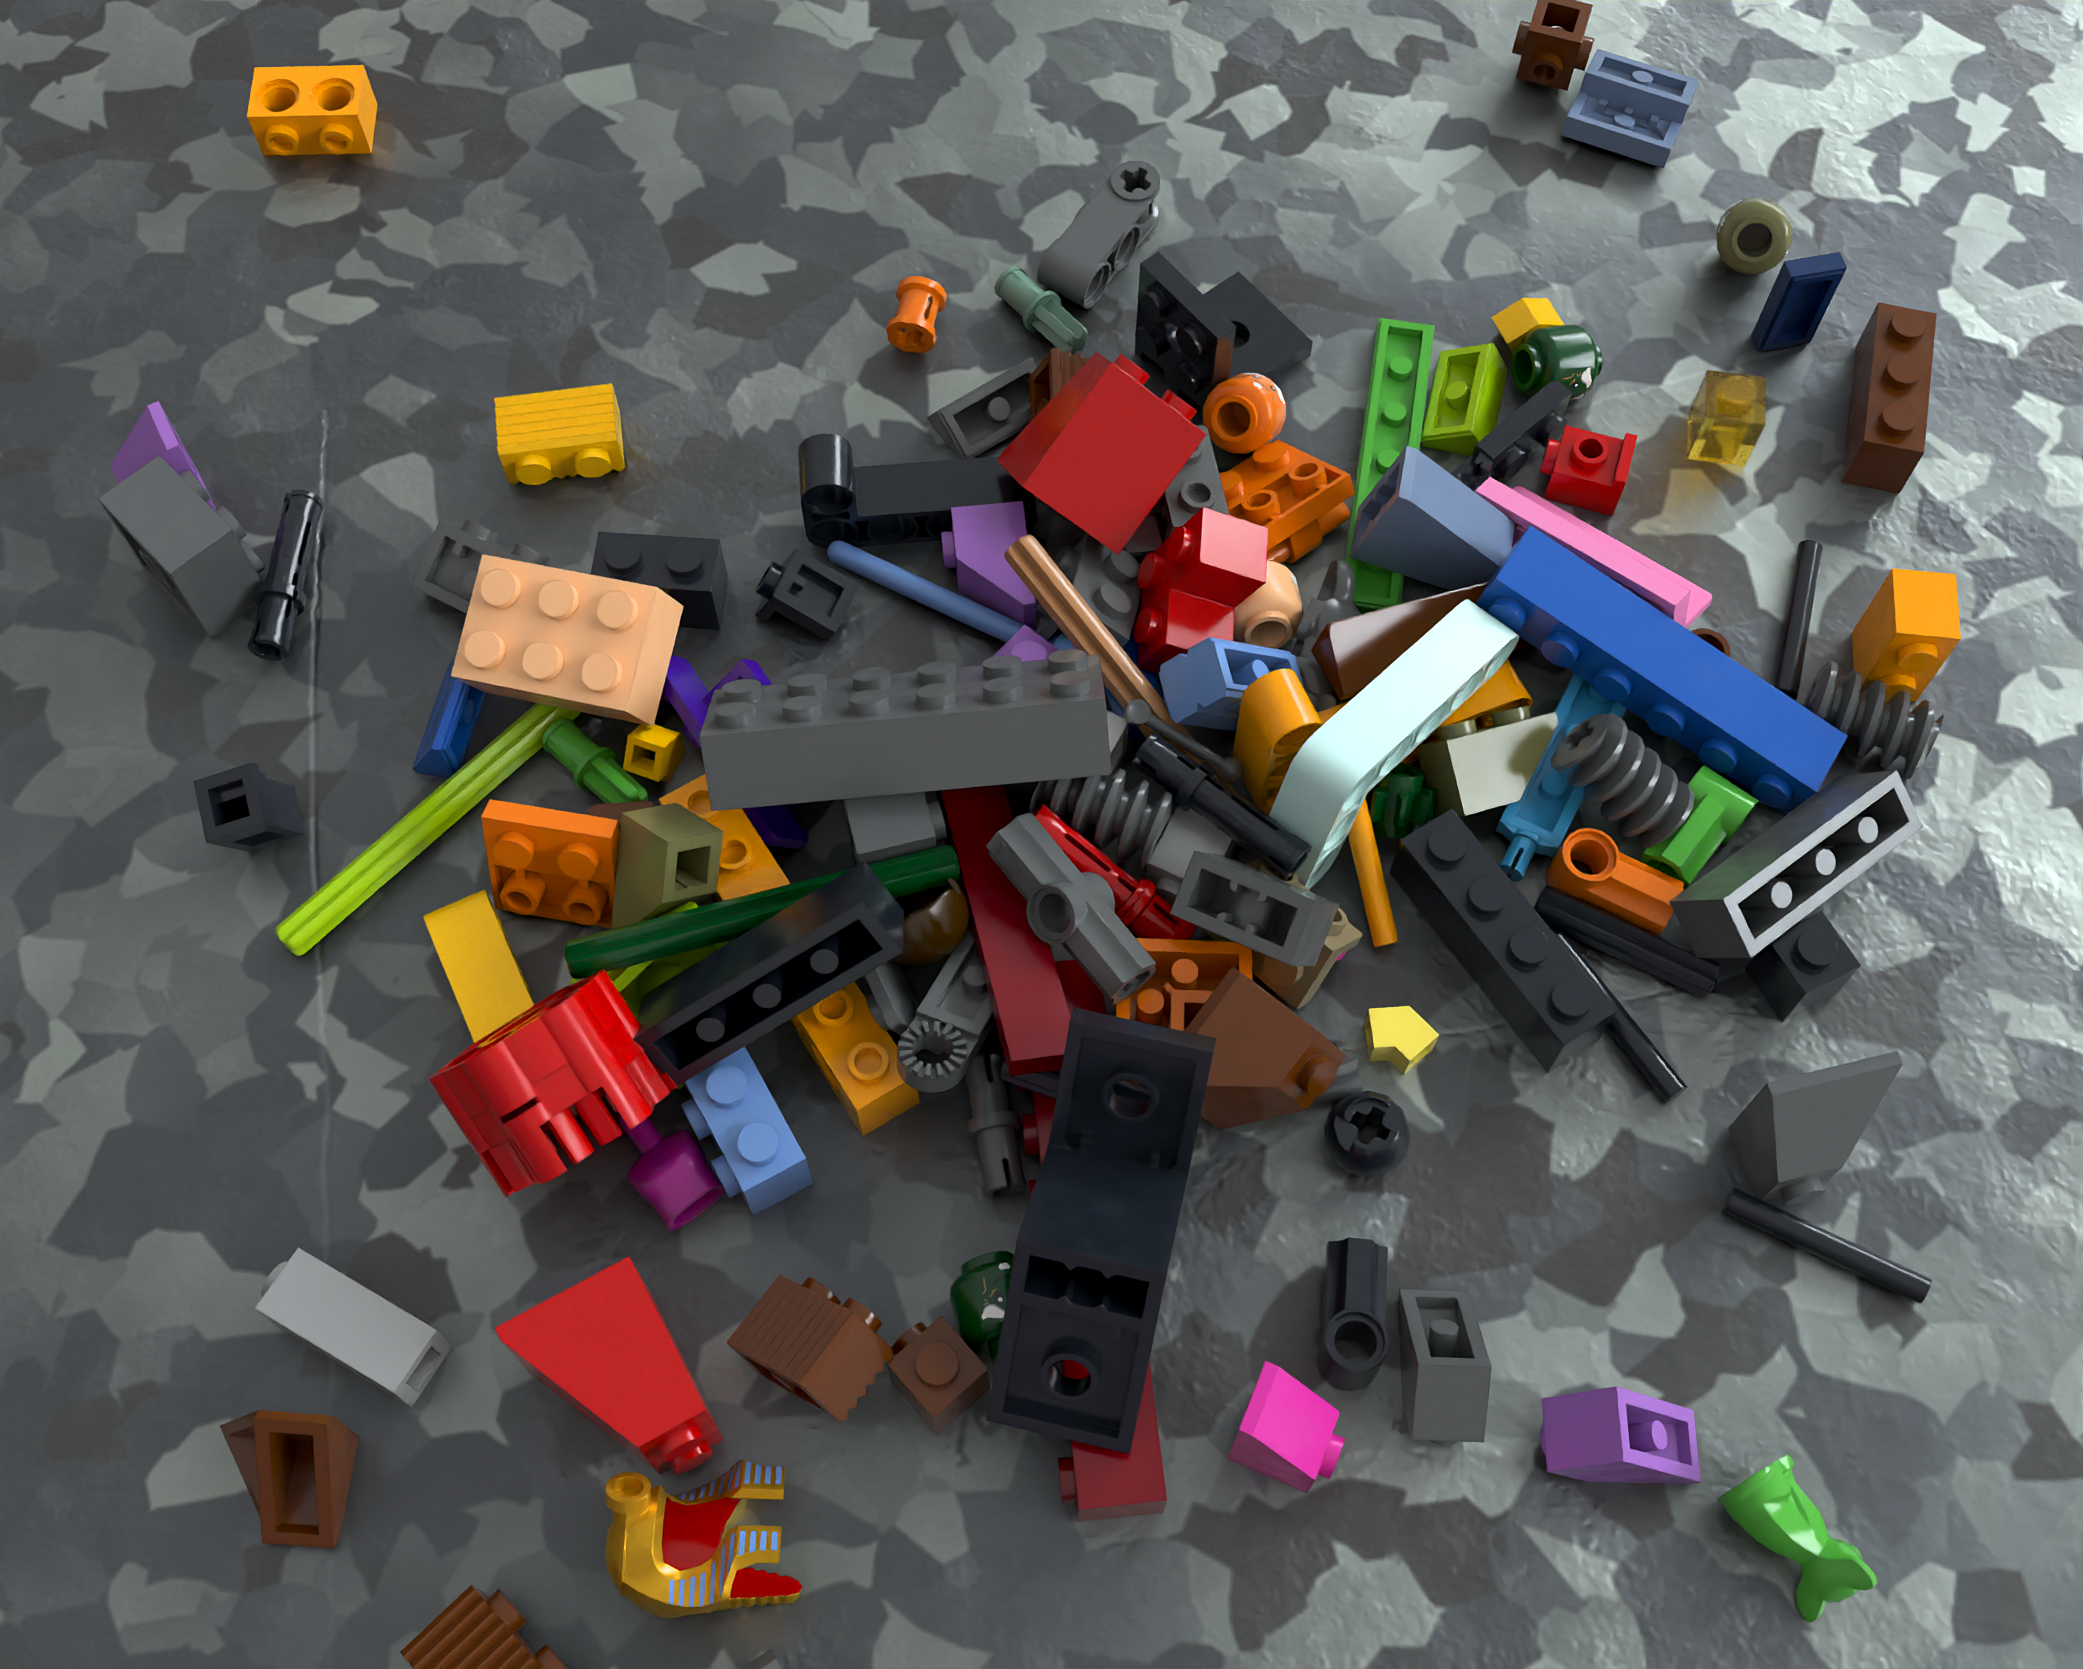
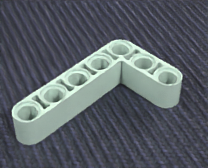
M1465 599L1308 738L1291 762L1269 814L1282 827L1312 846L1311 851L1307 854L1308 857L1296 872L1300 883L1310 890L1325 875L1337 858L1367 793L1501 668L1519 640L1517 633L1469 599Z

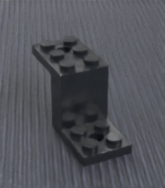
M1074 1008L1068 1027L1049 1143L1016 1242L986 1421L1130 1454L1216 1038ZM1133 1080L1142 1084L1149 1091L1151 1097L1142 1103H1128L1115 1094L1112 1086L1119 1081ZM1061 1360H1072L1083 1365L1090 1375L1080 1379L1068 1378L1060 1374L1053 1364Z

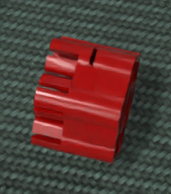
M601 969L541 1000L464 1049L428 1078L504 1197H508L513 1192H518L534 1182L544 1184L567 1171V1168L556 1153V1147L546 1132L552 1131L573 1165L578 1164L595 1150L574 1118L577 1114L580 1115L600 1146L609 1143L623 1133L601 1097L605 1096L614 1112H619L631 1130L652 1114L655 1104L670 1094L671 1090L677 1088V1084L667 1072L663 1074L646 1055L644 1049L633 1040L639 1029V1022L605 969Z

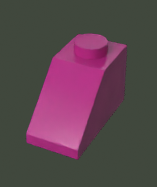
M1265 1361L1227 1459L1308 1493L1317 1474L1327 1479L1331 1478L1345 1438L1334 1434L1333 1430L1340 1411L1282 1368Z

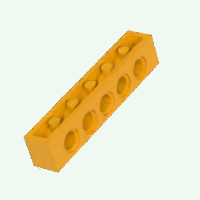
M706 774L659 799L660 805L678 803L723 831L717 892L711 896L714 903L791 884L742 808L711 811ZM855 981L789 1020L862 1137L920 1103L918 1090L906 1084L898 1073L897 1045L889 1033L884 1031L875 1021L868 1008L866 998Z

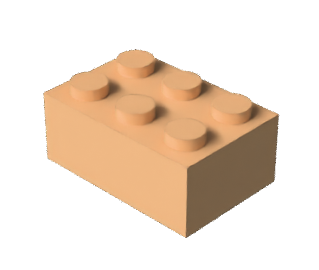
M482 554L451 677L485 693L654 727L684 606L658 587Z

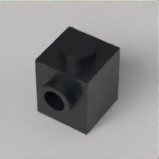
M1820 911L1801 922H1797L1759 951L1745 970L1783 1023L1835 996L1861 964L1824 913Z

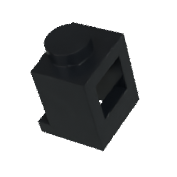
M248 763L193 781L206 843L248 852L304 834L294 785L268 779L265 773L259 771L258 764Z

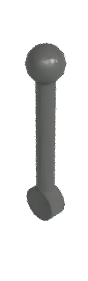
M1135 699L1125 707L1124 718L1130 725L1141 726L1145 724L1217 768L1218 774L1223 780L1235 781L1241 776L1242 765L1237 758H1223L1151 714V708L1146 701Z

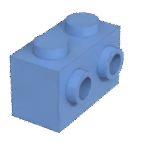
M745 1046L685 1081L691 1099L680 1105L698 1140L710 1135L721 1156L710 1162L729 1198L741 1192L754 1216L813 1184L806 1157Z

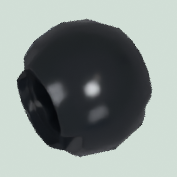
M1372 1091L1348 1095L1341 1099L1328 1113L1324 1126L1326 1146L1332 1159L1346 1172L1364 1177L1380 1175L1395 1168L1406 1156L1411 1140L1409 1124L1403 1109L1388 1095ZM1366 1123L1378 1129L1376 1137L1368 1145L1356 1139L1358 1131H1361Z

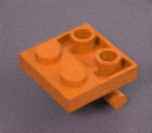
M1278 439L1273 443L1265 444L1261 448L1256 449L1251 457L1229 471L1219 473L1229 515L1268 528L1267 561H1275L1279 564L1284 561L1294 563L1320 546L1324 535L1350 519V511L1344 501L1355 494L1351 475Z
M490 799L481 816L495 909L510 911L520 915H533L575 922L581 925L611 928L620 835L619 821Z

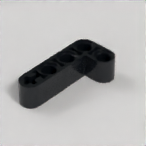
M835 434L813 435L803 440L798 448L800 499L806 537L809 542L822 548H828L834 541H843L854 547L942 541L941 532L952 531L951 507L1023 501L1026 529L1028 531L1036 524L1038 519L1035 495L1023 488L997 462L999 456L854 467L852 446L844 437Z

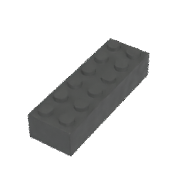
M1065 649L1051 653L1048 659L1022 662L1018 656L1001 655L983 661V665L956 668V664L953 662L936 661L921 665L915 672L891 674V670L888 668L871 667L856 671L850 678L826 680V676L823 674L806 673L790 678L785 684L761 686V682L754 679L729 682L722 689L714 690L699 736L711 811L1112 775L1106 698L1100 654L1087 655L1083 650Z

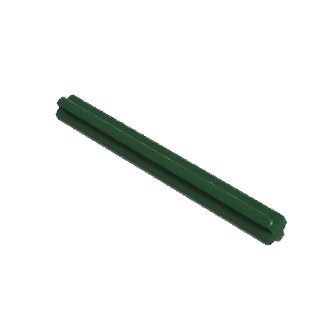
M947 844L867 864L893 898L947 885L946 879L953 878L957 881L960 874L957 855L953 847ZM850 869L568 940L564 943L563 948L568 971L572 978L582 979L601 969L609 972L736 939Z

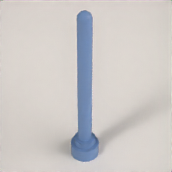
M834 541L828 547V558L834 564L1005 643L1024 625L846 542ZM1055 632L1047 640L1059 650L1076 649L1063 632L1061 634Z

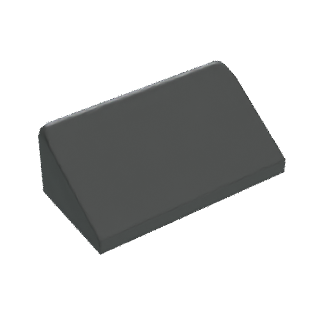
M1030 357L927 417L932 427L959 459H970L978 456L1021 431L1030 423L1031 412H1029L1031 403L1028 401L1031 394L1028 393L1030 388L1028 381L1037 365L1033 358Z

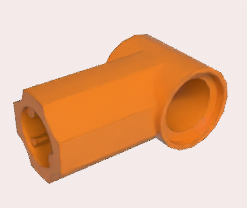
M1593 828L1578 829L1571 833L1548 865L1546 872L1547 886H1552L1587 903H1591L1657 935L1663 932L1674 913L1669 901L1684 891V882L1620 853L1610 836ZM1571 860H1579L1587 864L1593 871V875L1577 870Z

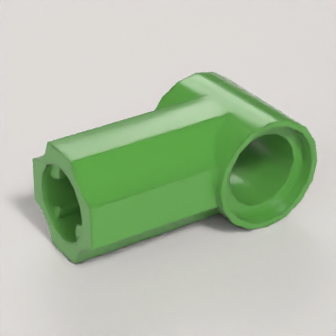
M1705 765L1700 768L1688 784L1692 788L1695 799L1693 810L1686 821L1661 843L1650 848L1646 847L1639 859L1640 862L1684 882V890L1691 885L1720 845L1727 846L1759 801Z

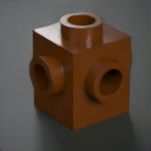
M1538 0L1531 22L1521 20L1512 53L1521 55L1516 78L1568 91L1574 69L1585 71L1594 38L1584 35L1593 5L1575 0Z

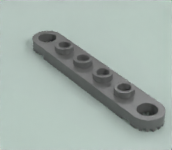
M1072 814L1064 821L1069 827H1071ZM1093 826L1083 835L1093 845L1096 826ZM969 925L962 941L954 949L916 1010L915 1018L907 1031L901 1035V1040H899L897 1046L898 1073L906 1084L919 1091L929 1093L942 1092L957 1085L964 1077L996 1022L971 925ZM934 1048L948 1054L949 1062L947 1060L944 1061L942 1067L940 1063L936 1064L935 1068H931V1064L928 1063L926 1067H923V1062L919 1061L917 1063V1058L914 1055L921 1050Z

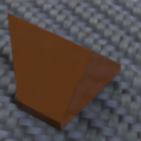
M257 1410L220 1425L260 1516L262 1543L334 1549L340 1536L359 1435L332 1415Z

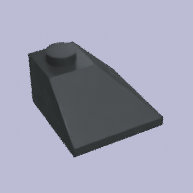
M1898 1051L1765 1084L1729 1126V1131L1756 1198L1769 1201L1782 1197L1785 1205L1791 1206L1813 1200L1826 1192L1823 1185L1844 1166L1902 1067L1903 1062Z

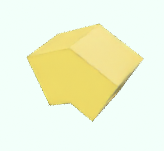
M1410 1006L1368 1009L1363 1023L1369 1062L1390 1061L1403 1075L1433 1050L1439 1034Z

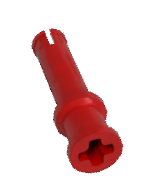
M1042 803L1035 809L1032 815L1081 873L1092 872L1098 874L1107 881L1115 899L1114 913L1127 928L1140 938L1189 940L1197 925L1170 914L1173 906L1155 893L1157 885L1150 879L1144 880L1140 877L1136 880L1127 872H1124L1082 835L1065 824L1045 804Z

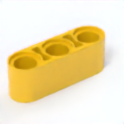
M485 889L423 915L474 1043L535 1005V1001L503 926Z

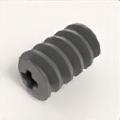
M1827 661L1816 675L1802 706L1846 734L1848 737L1845 742L1851 736L1857 738L1856 758L1862 760L1875 746L1881 748L1880 768L1885 770L1899 756L1906 758L1904 777L1910 780L1921 768L1930 753L1943 723L1944 715L1942 714L1934 722L1935 705L1927 699L1921 701L1909 712L1911 695L1903 689L1897 691L1885 702L1886 684L1881 680L1874 681L1862 693V675L1856 670L1850 671L1838 683V665L1834 661Z
M1597 714L1578 724L1561 741L1551 757V766L1555 770L1560 772L1570 769L1567 775V782L1575 788L1586 786L1584 798L1593 805L1602 803L1601 815L1609 821L1618 820L1617 831L1627 838L1640 834L1639 841L1641 846L1650 848L1667 839L1686 821L1693 810L1695 797L1692 788L1683 781L1678 780L1676 772L1672 768L1661 764L1659 755L1650 748L1645 747L1642 738L1633 731L1628 730L1626 722L1615 714Z
M1120 768L1107 781L1102 780L1101 776L1039 781L1030 801L1028 812L1033 813L1042 803L1045 805L1049 803V809L1061 818L1063 822L1072 814L1071 828L1080 835H1085L1093 826H1096L1094 846L1103 850L1118 837L1117 857L1124 861H1127L1139 849H1142L1140 869L1145 870L1153 851L1171 820L1172 794L1166 791L1157 801L1150 804L1147 802L1149 782L1143 780L1128 793L1124 791L1126 771Z

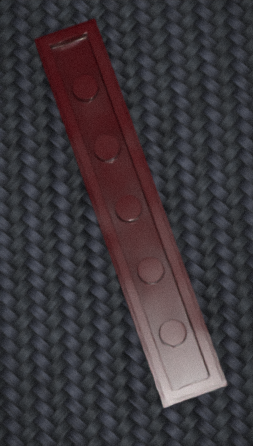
M1004 785L937 790L936 795L942 810L949 845L953 847L959 861V883L967 899L970 914L969 921L1009 1075L1015 1076L1061 1070L1071 1017L1050 944L1043 942L1032 931L1026 914L1027 901L988 855L989 849L986 847L998 830L1013 821Z

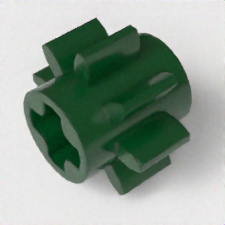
M1399 763L1367 793L1366 801L1374 833L1386 837L1404 838L1415 831L1416 824L1424 826L1428 823V819L1433 818L1437 789L1423 787L1425 775L1423 770L1412 765Z

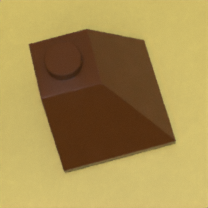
M1233 966L1184 1030L1185 1032L1216 1038L1201 1116L1220 1130L1306 1111L1315 1098L1332 1085L1338 1067L1347 1057L1345 1053L1317 1029Z

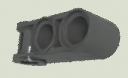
M1128 161L1116 167L1093 198L1080 208L1073 222L1061 237L1048 247L1037 271L1038 283L1086 309L1091 308L1099 300L1106 286L1117 272L1128 264L1137 247L1149 232L1155 228L1158 222V206L1154 200L1160 190V175L1157 170L1149 163L1143 161Z

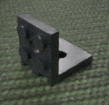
M1159 252L1140 263L1134 353L1141 360L1145 357L1154 360L1164 370L1163 382L1178 396L1184 393L1201 407L1200 418L1202 420L1203 407L1208 394L1219 383L1241 373H1257L1274 381L1311 356L1313 341L1239 271L1202 294ZM1235 336L1240 337L1246 342L1245 345L1239 348H1233Z

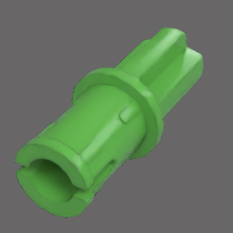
M562 718L555 721L546 730L542 737L543 749L552 754L574 774L573 781L579 789L584 791L591 790L605 804L648 801L646 789L616 763L617 757L615 752L608 747H599L577 727L573 720Z

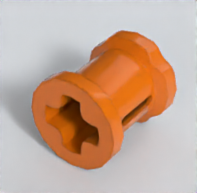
M909 276L903 278L898 284L896 297L899 305L896 316L888 321L886 328L887 339L902 351L925 353L935 346L936 334L934 324L937 313H940L945 308L947 294L939 283L930 278Z

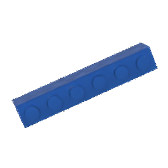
M1531 525L1509 551L1475 603L1517 633L1519 637L1539 649L1547 660L1555 665L1566 667L1593 685L1602 697L1620 703L1645 720L1653 731L1672 738L1699 756L1700 760L1707 767L1726 774L1750 790L1761 803L1777 808L1786 815L1817 793L1848 737Z

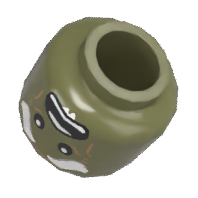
M1760 196L1743 198L1732 204L1721 216L1716 229L1717 250L1723 262L1735 272L1746 275L1762 274L1778 266L1788 254L1792 242V225L1784 209L1775 201Z

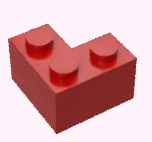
M1202 507L1183 526H1178L1172 535L1153 553L1145 556L1140 565L1137 578L1138 586L1142 589L1141 612L1137 617L1134 627V640L1139 643L1137 668L1159 674L1160 665L1180 653L1187 654L1189 648L1208 637L1233 641L1235 607L1266 583L1267 527Z

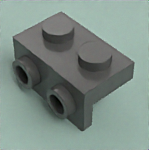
M1087 533L1074 549L1069 545H1065L1053 561L1119 645L1123 647L1129 641L1142 589L1139 588L1137 582L1140 565L1126 551L1122 550L1117 555ZM1038 601L1036 610L1042 614L1036 633L1045 640H1048L1059 627Z

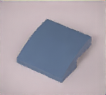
M1597 49L1585 72L1580 91L1566 117L1561 135L1664 168L1699 80Z

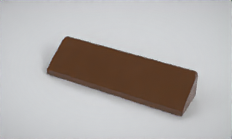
M1490 581L1331 622L1324 627L1311 652L1339 699L1343 700L1354 697L1461 602L1469 599L1476 603ZM1519 637L1512 652L1533 647V645Z

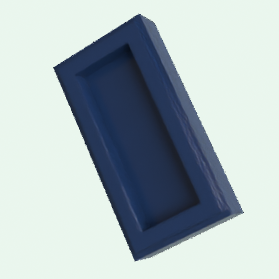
M1840 252L1784 261L1751 334L1757 351L1806 344L1812 341L1847 269Z

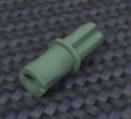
M1018 266L1009 267L999 276L994 287L995 294L1005 300L1023 317V325L1029 331L1040 332L1056 348L1059 347L1061 352L1070 350L1073 355L1085 348L1088 330L1061 306V299L1055 292L1044 291Z

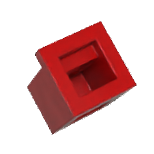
M1565 425L1560 441L1549 438L1541 462L1539 473L1550 475L1544 499L1613 516L1627 482L1638 435L1626 433L1624 439H1619Z

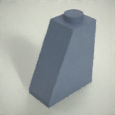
M1406 446L1358 507L1350 557L1453 591L1491 580L1509 551L1513 548L1515 522L1421 451Z

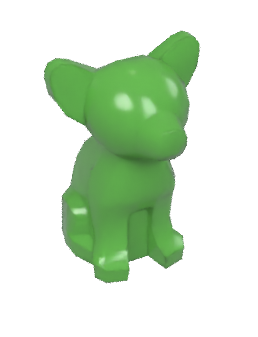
M1786 1454L1717 1499L1736 1524H1740L1759 1543L1801 1565L1802 1575L1796 1590L1797 1606L1805 1620L1814 1622L1823 1614L1827 1603L1841 1602L1857 1594L1859 1590L1874 1588L1877 1585V1577L1869 1566L1863 1562L1862 1556L1855 1546L1847 1544L1843 1540L1830 1537L1820 1510L1796 1484L1792 1472L1795 1462Z

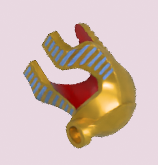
M739 1460L729 1471L717 1479L674 1496L666 1493L661 1485L651 1488L650 1480L640 1473L623 1472L611 1477L605 1486V1503L613 1511L612 1523L607 1533L605 1559L607 1571L618 1588L620 1595L628 1598L644 1611L663 1618L711 1613L712 1611L730 1608L737 1609L740 1606L751 1607L755 1604L759 1606H764L765 1604L775 1606L779 1603L784 1605L794 1603L802 1591V1586L798 1580L787 1575L780 1577L775 1572L768 1574L765 1570L756 1571L754 1568L748 1567L756 1563H779L782 1526L738 1525L728 1530L721 1542L726 1523L742 1498L783 1500L785 1467L763 1466Z

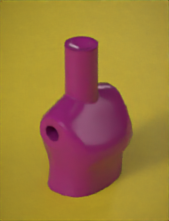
M619 1117L618 1123L641 1153L640 1157L629 1169L627 1179L638 1194L654 1207L667 1230L675 1231L688 1224L725 1193L723 1184L709 1166L702 1147L688 1130H680L663 1137L649 1117L631 1130L623 1118Z

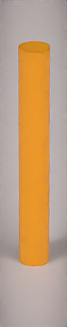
M1365 797L1348 833V838L1371 938L1375 948L1398 943L1399 939Z

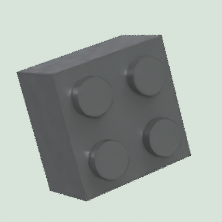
M159 455L98 498L140 565L211 639L257 606L254 599L257 587L262 583L258 574L265 567L248 544L241 540L246 536V533L236 518L224 506L214 511L206 503L210 500V496L189 470L185 469L178 474Z

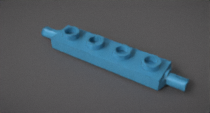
M1575 673L1555 710L1558 726L1520 801L1507 805L1496 828V832L1504 835L1511 841L1499 864L1500 868L1507 875L1516 858L1519 859L1510 877L1511 881L1519 882L1523 880L1524 873L1534 853L1554 858L1584 797L1586 786L1575 788L1567 782V775L1570 769L1559 772L1551 766V757L1557 746L1574 727L1594 715L1615 714L1623 718L1627 709L1618 702L1602 697L1593 685Z

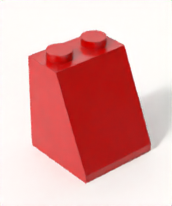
M1095 352L1007 446L997 459V462L1023 488L1119 555L1204 439L1206 433L1190 421L1197 411L1177 395L1167 389L1160 399L1143 385L1150 375L1121 353L1112 363Z
M629 1256L495 1327L502 1343L532 1376L659 1475L672 1469L674 1475H679L700 1466L713 1455L711 1447L724 1440L651 1292Z

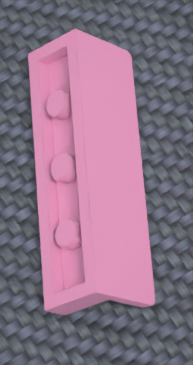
M1489 477L1475 490V493L1515 522L1512 547L1531 525L1686 629L1711 605L1712 594L1522 486H1516L1511 489Z

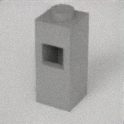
M299 1247L289 1261L280 1263L269 1274L262 1287V1298L255 1307L258 1312L277 1327L411 1408L453 1347L433 1327Z

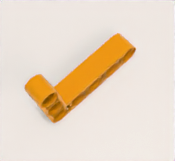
M1507 659L1501 668L1439 727L1471 719L1475 720L1476 729L1492 726V713L1528 705L1530 709L1533 699L1510 660ZM1279 669L1269 672L1252 682L1245 689L1241 699L1232 757L1237 758L1241 762L1242 773L1240 777L1255 806L1267 815L1270 814L1289 766L1300 748L1315 731L1348 703L1345 702L1317 713L1295 671L1291 669ZM1437 729L1420 744L1439 740ZM1415 748L1400 763L1408 764L1418 760L1417 749Z

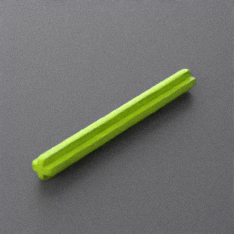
M539 703L533 705L277 925L274 932L280 942L296 956L304 955L540 750L544 745L542 737L549 726L562 718L574 720L580 715V712Z

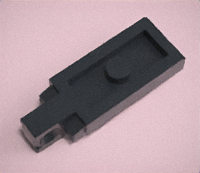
M1552 380L1475 445L1473 455L1450 474L1474 492L1489 477L1495 480L1501 477L1505 481L1512 478L1524 465L1529 453L1539 444L1545 448L1549 438L1556 440L1567 424V419L1563 416L1572 392L1557 380L1555 382Z

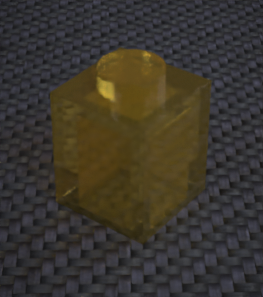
M1712 370L1706 371L1689 410L1687 459L1746 466L1765 426L1766 377Z

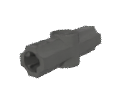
M1032 813L1017 816L1011 823L996 832L986 846L989 849L988 855L1027 901V919L1034 934L1048 944H1062L1111 1005L1125 1000L1137 989L1144 986L1157 971L1155 969L1156 962L1114 913L1115 899L1107 881L1100 875L1092 872L1081 873Z

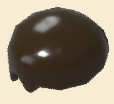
M946 879L947 885L895 898L896 902L904 910L903 953L891 959L892 961L907 967L932 964L952 953L962 941L969 924L970 914L967 899L955 879Z

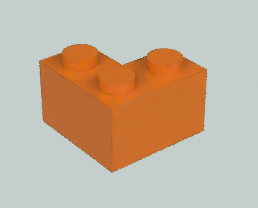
M1136 938L1156 962L1155 969L1157 971L1144 986L1137 989L1125 1000L1115 1004L1114 1016L1184 1031L1232 966L1252 980V949L1237 942ZM1128 1080V1081H1130V1082H1133V1083L1142 1085V1084H1140L1139 1082H1136V1081H1133V1080Z

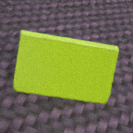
M1494 343L1440 351L1421 434V444L1423 447L1472 456L1475 445L1496 428L1507 377V367Z

